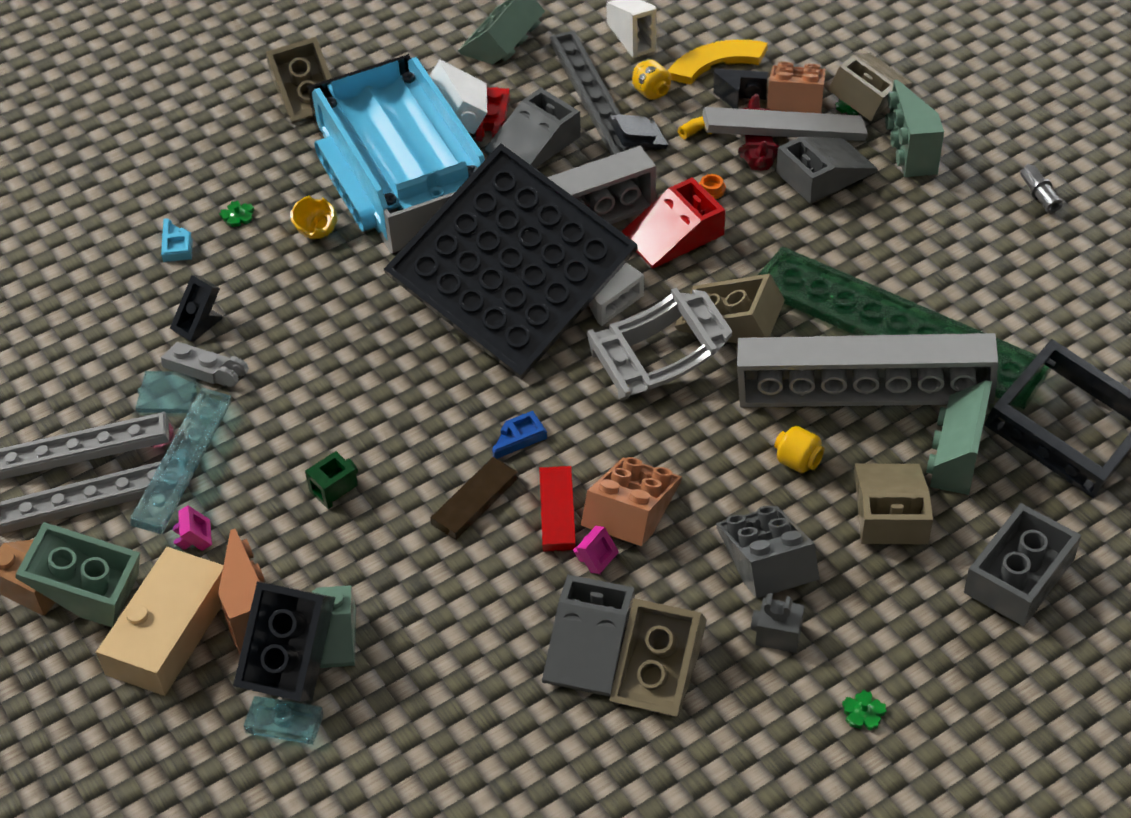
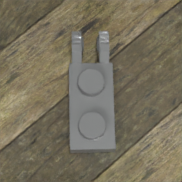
M178 341L161 357L163 368L209 383L227 385L228 387H234L239 381L238 376L242 377L249 371L247 362L241 358L238 359L235 356L228 358Z

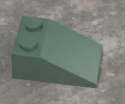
M43 522L15 577L77 616L113 627L139 575L140 552Z

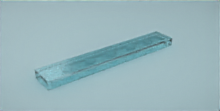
M201 388L132 514L130 526L162 535L231 404V395Z

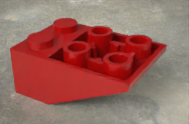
M692 177L668 188L621 232L638 244L636 252L653 269L725 234V209Z

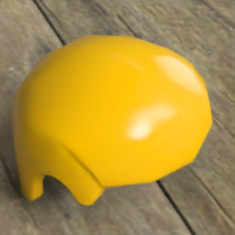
M305 196L295 203L291 211V222L300 234L309 239H322L333 232L338 221L337 210L325 198L318 200L311 196Z

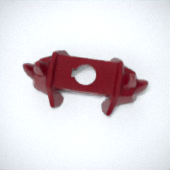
M758 94L752 96L748 107L744 108L770 110L761 108ZM744 135L745 144L738 149L740 156L746 160L752 170H769L778 155V147L780 145L773 143L772 136Z

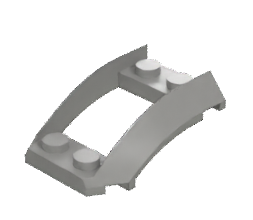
M677 288L671 289L670 295L649 309L630 318L609 324V329L596 333L593 329L588 330L587 337L592 357L599 358L618 389V399L662 386L692 371L717 353L732 336L733 331L705 291L692 290V294L680 293ZM683 316L702 346L669 366L646 373L630 346L655 335Z

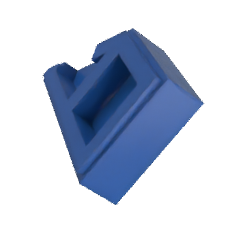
M533 410L504 422L501 435L492 449L494 458H501L547 439V431Z

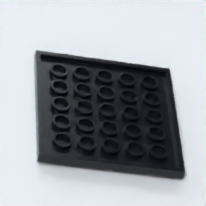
M500 143L384 268V271L391 279L522 380L638 250V244Z

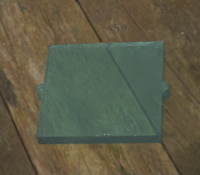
M145 371L142 386L137 389L139 397L135 408L136 412L190 413L193 398L197 396L196 386L198 379L178 372Z

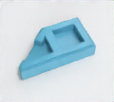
M168 218L163 219L161 249L163 262L191 260L193 243L191 232L173 225L172 221Z

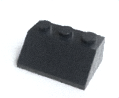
M257 581L233 686L299 702L312 701L336 597Z

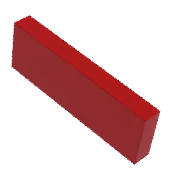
M571 466L539 467L543 552L573 550L576 547L572 468Z

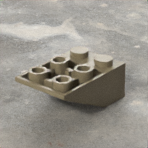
M863 53L852 55L839 66L828 91L851 106L860 115L872 121L888 107V92H892L894 80H899L907 88L912 85V82L873 54Z
M855 463L854 470L861 544H929L933 523L930 493L920 464Z

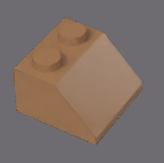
M33 540L3 543L0 546V595L44 616L56 602L15 577Z

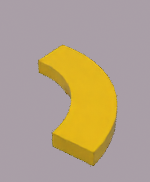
M725 40L700 46L684 54L670 66L668 71L671 75V80L692 85L701 74L710 70L712 65L724 62L726 65L737 63L759 65L767 52L768 42Z

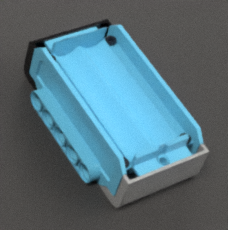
M407 54L308 86L313 120L322 138L314 142L317 156L360 230L364 232L376 228L391 254L401 251L485 161L483 153L417 57L411 58Z

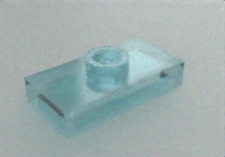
M254 696L243 726L245 733L313 745L324 714L322 707Z

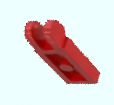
M487 88V114L476 130V141H483L485 131H492L493 138L506 122L510 101V88Z

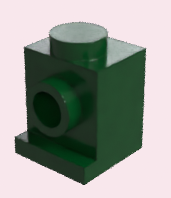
M337 451L305 470L309 491L327 509L333 507L332 502L358 486L357 475L359 472L356 465L349 458L345 460Z

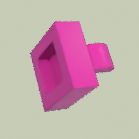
M189 505L179 510V522L174 525L173 531L179 534L180 537L173 541L174 544L183 550L191 545L201 551L212 545L210 519Z
M595 526L587 536H584L582 542L573 549L578 560L585 562L589 571L595 574H601L619 553L606 528L602 526Z

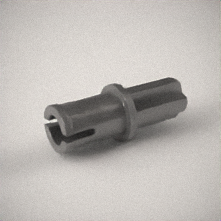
M1025 165L1020 171V175L1030 187L1031 195L1038 198L1047 213L1051 214L1058 211L1062 207L1063 201L1051 188V181L1045 179L1035 165Z

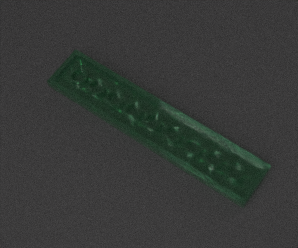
M783 246L758 274H771L785 299L784 304L856 336L984 333ZM996 338L998 371L995 397L1000 399L1037 355ZM1044 365L1014 400L1012 405L1025 409L1051 369Z

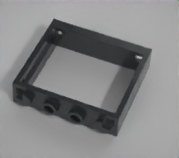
M1051 339L993 406L984 425L1094 499L1131 452V432L1106 464L1101 467L1010 405L1044 365L1130 421L1131 390ZM1088 477L1091 478L1092 480H1094L1096 483H1093L1092 481H1090V480L1088 479Z

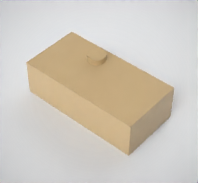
M166 547L96 651L104 674L165 696L222 607L218 591L223 565Z

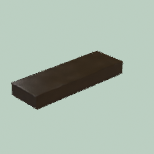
M492 457L430 517L431 525L457 540L518 479V471Z

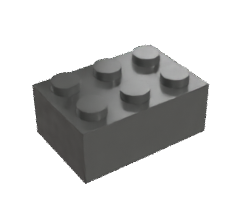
M1020 503L970 566L964 593L1024 627L1075 560L1081 535Z

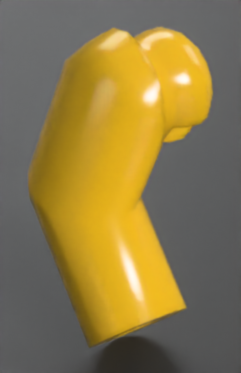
M703 116L693 118L678 128L679 136L682 139H687L703 128L706 129Z

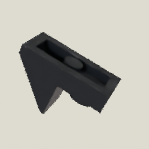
M714 69L713 93L730 107L738 109L739 98L751 99L755 94H758L760 99L766 100L768 72Z
M191 275L170 329L189 341L194 342L212 328L223 317L212 310L220 288L201 276Z

